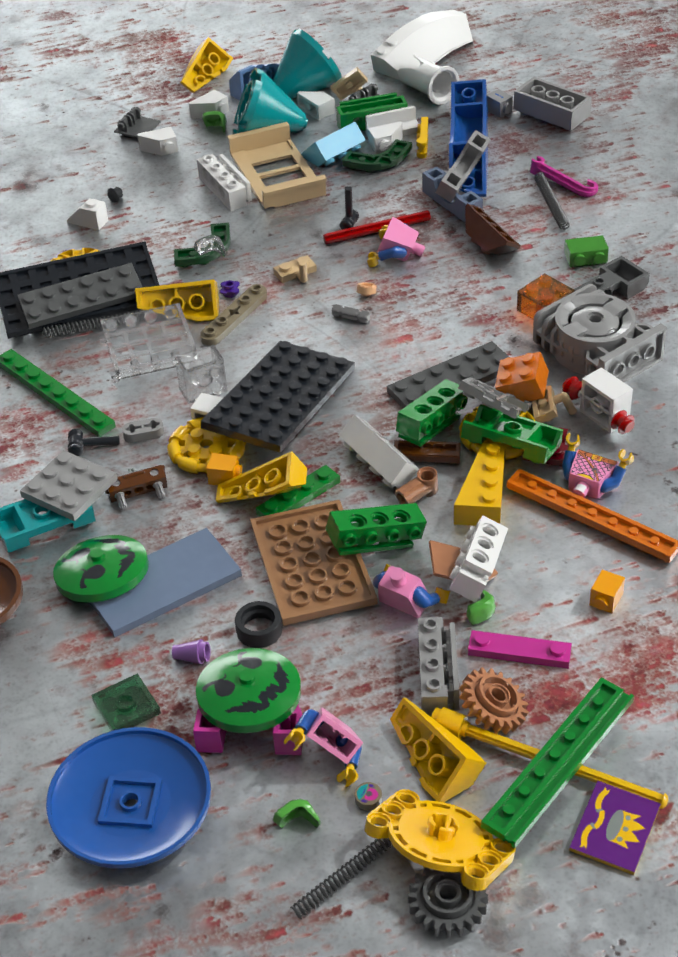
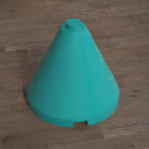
M295 29L290 34L273 79L290 99L297 98V92L300 91L317 92L329 88L342 78L341 72L331 57L328 59L323 53L324 48L312 36L301 29Z
M254 68L249 76L253 80L245 85L234 119V124H237L238 128L237 130L233 129V134L288 122L290 132L301 131L302 128L305 129L308 123L306 114L263 70Z

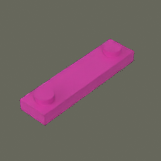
M472 630L468 646V656L569 669L572 643Z

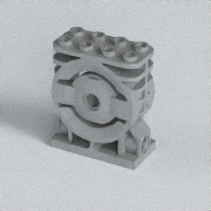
M588 284L536 312L533 322V341L537 345H541L544 350L550 351L562 366L573 372L587 376L602 367L625 383L663 360L667 327L661 323L655 327L647 323H636L635 312L629 304L617 297L606 294L603 290H597V287L593 284Z

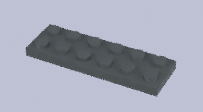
M129 263L18 294L17 296L28 327L32 329L136 299L135 288L143 287L133 264Z
M491 341L387 386V393L404 408L445 379L459 385L462 380L469 377L483 383L497 378L500 360L509 356Z

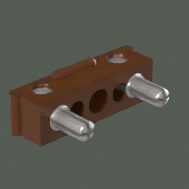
M158 465L141 470L128 469V473L117 476L118 480L105 491L111 503L118 501L120 509H123V505L124 508L127 507L125 499L156 491L158 498H161V494L164 498L165 492L163 488H167L165 466Z

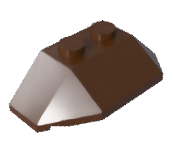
M466 204V233L471 237L470 240L481 247L480 250L487 255H491V253L502 255L520 248L521 245L485 213L481 207Z

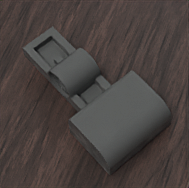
M620 256L601 266L599 276L571 290L570 294L588 284H593L597 287V290H603L608 295H612V292L615 290L629 299L647 287L650 273L625 257Z

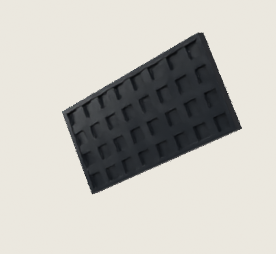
M143 241L0 272V310L8 339L41 332L43 327L47 330V326L51 329V326L55 328V325H57L59 328V324L63 327V323L67 326V323L70 325L71 322L74 324L75 321L78 323L79 320L82 322L83 319L86 322L87 319L90 321L91 318L94 320L95 317L98 319L99 317L102 318L111 314H122L123 312L138 310L136 299L29 329L17 295L129 263L133 264L142 287L160 286L146 242Z
M279 341L201 420V428L281 453L355 369V362L349 361L346 358L328 355L326 352L311 350L308 347L297 346L288 341Z

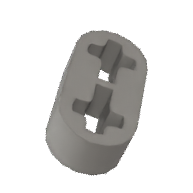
M158 418L129 422L122 427L123 437L129 443L160 438L164 434L163 422Z

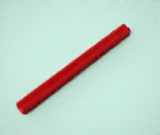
M429 210L395 218L407 225L429 221L431 215ZM391 219L326 233L323 235V240L325 244L378 233L382 226H389Z

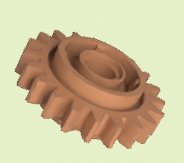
M483 667L479 671L474 669L462 681L463 684L459 687V690L462 692L459 698L465 701L462 704V708L470 709L467 716L476 717L475 724L478 725L482 722L486 731L491 726L495 734L500 730L504 734H507L510 730L515 732L526 720L525 717L529 712L525 708L528 706V703L522 701L525 694L518 693L517 690L520 686L513 685L511 677L503 678L501 671L498 675H495L492 668L488 672Z

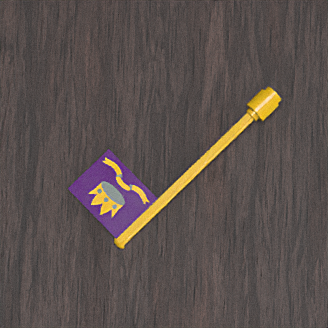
M436 707L431 717L459 739L462 736H469L529 759H533L540 751L537 748L471 725V722L467 721L468 716L445 707L442 709ZM582 765L575 776L592 781L596 785L571 842L569 851L634 875L659 809L665 808L668 804V795L666 793L664 795Z

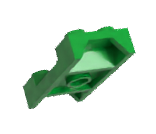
M483 404L479 405L473 422L463 421L461 438L467 439L471 443L482 444L489 438L493 442H501L511 445L515 449H523V458L537 464H545L561 446L563 429L521 416L514 419L495 408H490Z

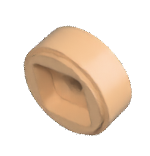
M361 282L357 284L356 292L364 297L376 294L377 286L373 283Z

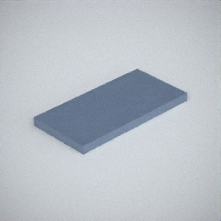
M204 528L147 555L149 560L148 571L141 582L133 589L118 597L100 602H90V604L115 638L241 577L242 571L207 528Z

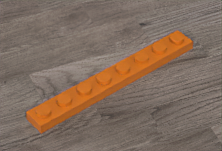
M520 468L507 480L508 489L668 563L678 553V540Z

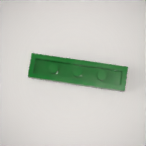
M324 465L306 477L305 485L286 493L277 494L256 507V514L261 517L298 509L341 482L340 475L327 465Z

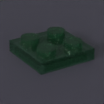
M138 673L91 695L93 703L111 731L132 728L161 714L159 705Z

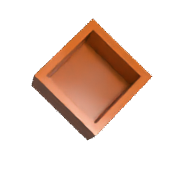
M541 352L527 353L500 360L495 382L496 390L504 394L510 393L523 402L525 400L543 399L549 370Z

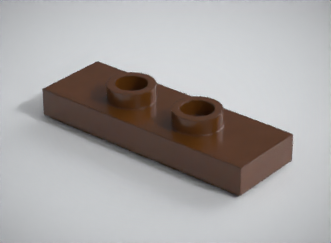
M394 440V446L411 462L460 463L461 442L428 441L420 447L406 440Z

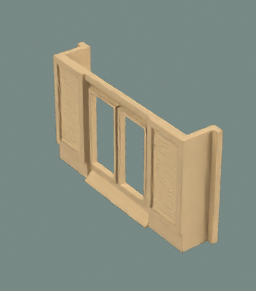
M288 122L227 136L231 157L238 166V170L249 180L252 192L255 197L257 196L264 209L276 208L326 195L327 178L325 175L316 176L290 139V126ZM291 157L296 163L295 165L258 174L253 167ZM296 170H301L305 176L265 186L261 180Z

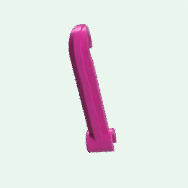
M537 156L536 160H531L530 173L533 175L542 172L545 177L582 197H591L598 192V184L590 179L587 180V185L590 187H587L545 164V159L541 156Z

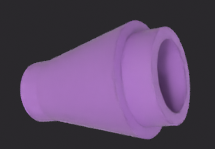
M202 639L173 645L172 658L174 660H183L197 664H203L210 660V644Z

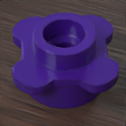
M228 280L220 284L222 287L220 293L224 297L233 298L238 295V286H240L238 281Z

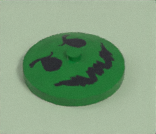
M122 535L99 536L80 542L67 550L56 562L53 577L58 591L66 598L78 602H100L118 597L138 585L148 571L149 560L144 546L131 537Z
M261 648L238 649L217 657L203 669L196 683L197 704L202 715L214 726L235 733L260 732L280 724L294 712L301 697L300 676L293 663L277 652Z

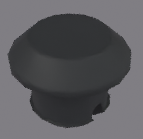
M119 187L109 188L107 196L110 201L119 202V198L123 197V191Z

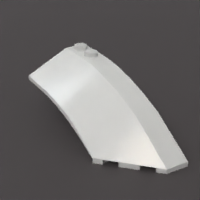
M455 10L437 11L410 21L393 33L371 54L373 70L399 80V68H413L417 70L421 65L420 61L413 55H419L421 58L435 64L453 50L468 43L473 44L466 14Z

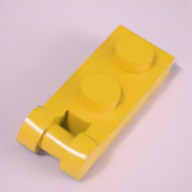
M421 117V124L417 125V157L420 159L427 157L428 117Z

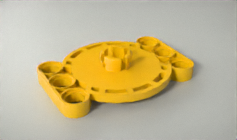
M407 789L397 791L367 815L364 827L365 833L370 837L376 839L389 838L392 845L403 856L414 863L438 871L460 872L462 884L474 891L486 889L513 862L516 848L511 847V844L506 840L503 842L499 838H493L491 833L481 828L482 820L469 811L444 802L420 801L417 793Z

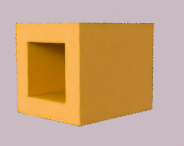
M212 453L206 468L209 485L218 486V484L242 474V466L239 465L238 456Z
M602 569L591 588L589 605L599 610L613 613L623 595L625 577Z

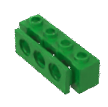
M396 92L342 101L336 107L337 126L341 129L356 122L360 130L366 131L365 116L408 107V103L403 95L397 96Z
M445 379L400 410L397 415L396 432H399L398 437L421 447L458 420L461 414L456 411L464 409L468 402V398L462 394L463 391L458 389L459 384Z
M417 503L330 511L325 529L335 549H337L341 556L412 548L414 545L412 540L422 539L427 521Z

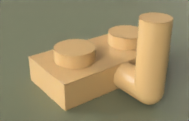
M356 67L332 84L331 90L342 101L350 94L362 89V86L368 82V78Z
M308 255L273 267L275 276L282 283L296 278L302 283H306L308 280L307 274L317 271L316 264Z
M551 385L546 386L543 399L532 401L534 419L541 423L558 417L556 408L558 403L563 402L570 415L575 414L577 409L568 393L562 392L555 395Z

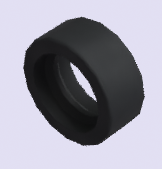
M265 601L250 602L242 606L235 616L237 637L242 644L251 648H263L272 645L280 638L283 629L279 609ZM257 618H265L273 622L270 627L261 631H251L244 627L247 622Z

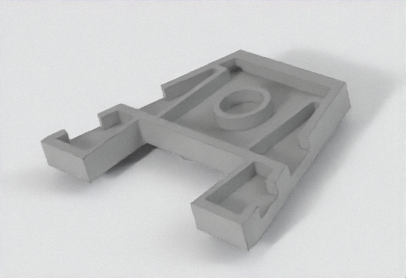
M471 377L462 380L458 389L463 391V395L472 399L477 398L484 405L495 408L514 419L519 416L521 411L528 412L532 406V403L525 400L523 402L510 393L504 394L496 390L495 387Z

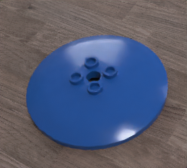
M132 727L113 730L85 742L61 763L48 788L46 800L47 816L50 827L58 842L78 859L106 868L139 867L169 856L193 837L203 823L209 809L211 782L204 760L196 749L182 738L155 728ZM130 799L138 801L134 806L128 807L124 805Z

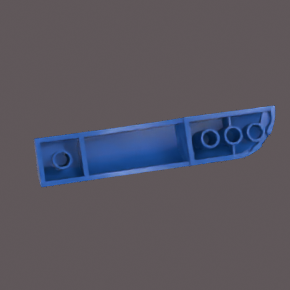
M486 79L451 82L449 169L453 166L475 130L488 137ZM488 146L460 188V191L464 193L473 191L480 197L487 196Z

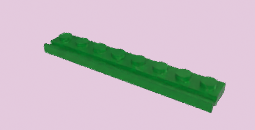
M601 677L482 819L481 828L503 842L506 840L515 849L634 701V695L624 693V689Z

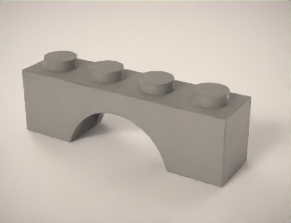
M475 130L453 166L440 182L435 193L452 202L485 152L491 139Z

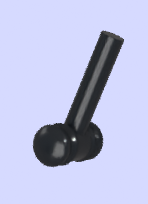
M350 186L344 188L345 217L340 222L341 230L352 228L359 219V213L353 210L352 187Z
M72 429L68 433V452L76 456H80L83 453V446L120 444L119 436L83 438V432L79 429Z

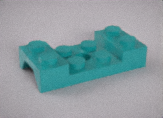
M23 499L0 508V537L8 553L29 546V538L70 523L75 529L96 521L94 510L91 505L79 518L73 521L27 499ZM42 511H46L45 514H38Z

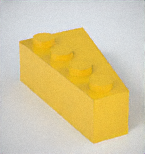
M482 443L454 503V525L476 526L482 515L500 524L505 444Z

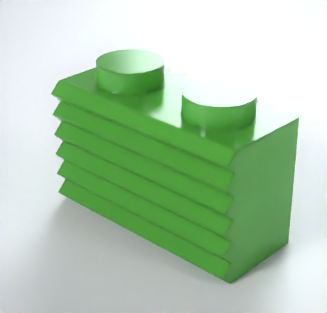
M604 235L565 240L564 254L571 268L573 266L606 264L608 262L609 247Z

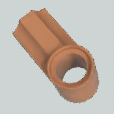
M428 466L420 468L417 472V477L395 490V496L399 503H414L424 496L431 497L438 492L436 469Z

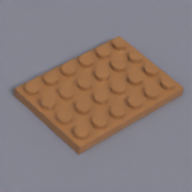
M340 499L250 519L251 528L276 606L282 617L283 626L378 604L376 592L361 554L340 556L325 529L330 511L343 510Z

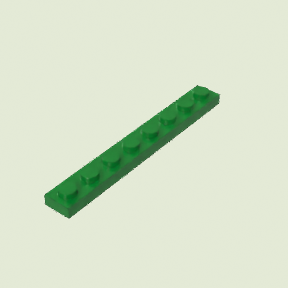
M10 349L0 355V368L97 437H102L116 428L113 419L14 350Z

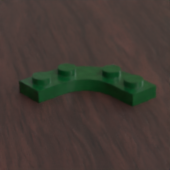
M395 139L389 149L380 154L371 155L349 151L342 160V166L366 170L367 172H375L376 170L398 166L411 151L412 142Z
M229 222L210 224V240L201 246L174 249L175 267H187L198 264L206 265L223 255L231 242Z

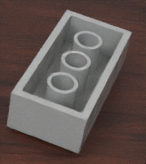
M532 77L514 91L513 109L571 131L590 116L592 97Z

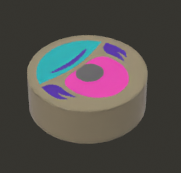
M372 782L360 784L355 790L357 806L368 811L377 808L382 803L381 788Z

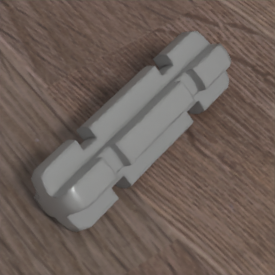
M338 304L332 307L333 316L340 317L341 315L342 318L353 321L359 320L362 323H368L370 320V312L362 310L360 312L359 309L346 306L342 308L343 306Z

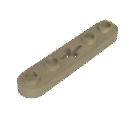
M254 284L242 293L201 331L200 338L202 344L214 346L220 343L267 299L266 287Z

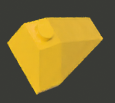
M207 37L194 52L180 83L194 93L227 70L233 57Z
M214 279L135 288L137 309L198 322L214 320L219 315L217 282Z
M291 451L218 484L216 502L224 503L268 496L300 488L306 484L307 467Z
M402 698L390 718L401 743L407 747L411 756L409 760L420 774L421 778L419 781L422 787L436 801L446 802L472 786L486 765V762L471 747L407 698Z

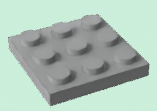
M63 450L20 490V494L24 499L75 521L118 479L116 472Z

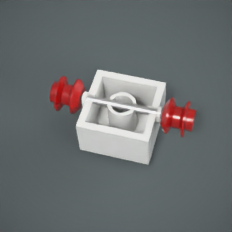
M602 367L582 378V381H579L576 376L564 381L562 392L568 393L571 400L581 398L580 412L606 431L612 433L618 429V433L623 435L629 433L634 428L635 418L633 415H630L633 388Z

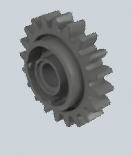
M423 867V876L415 874V883H410L408 903L410 904V914H415L416 924L424 922L425 932L434 927L436 937L442 930L445 931L447 938L451 937L453 930L456 931L458 936L462 937L464 927L472 932L473 922L481 924L482 915L487 913L488 894H486V889L481 891L468 889L462 884L460 872L431 871L429 868ZM450 897L452 900H445L443 898Z

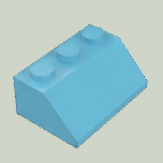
M353 122L314 142L301 155L304 159L318 167L323 164L328 166L335 162L334 158L338 157L341 159L346 156L348 151L355 152L360 149V144L366 139L356 122Z

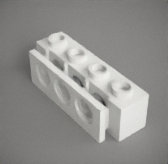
M213 154L197 159L199 178L230 211L246 207L247 201H252L249 180L223 154L219 155V161H217Z
M483 515L475 527L470 526L460 549V554L455 561V567L449 577L453 580L449 588L450 590L476 603L487 584L488 577L493 573L508 530L507 527Z

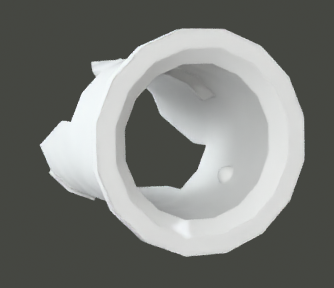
M413 55L421 64L417 70L413 68H399L398 78L402 84L404 83L428 95L431 102L438 105L446 104L451 100V82L459 81L458 73L454 68L450 66L440 67L421 58L419 55Z

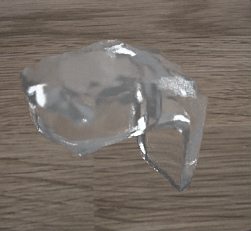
M209 235L198 239L194 243V249L199 255L210 251H217L223 257L226 256V249L220 237Z

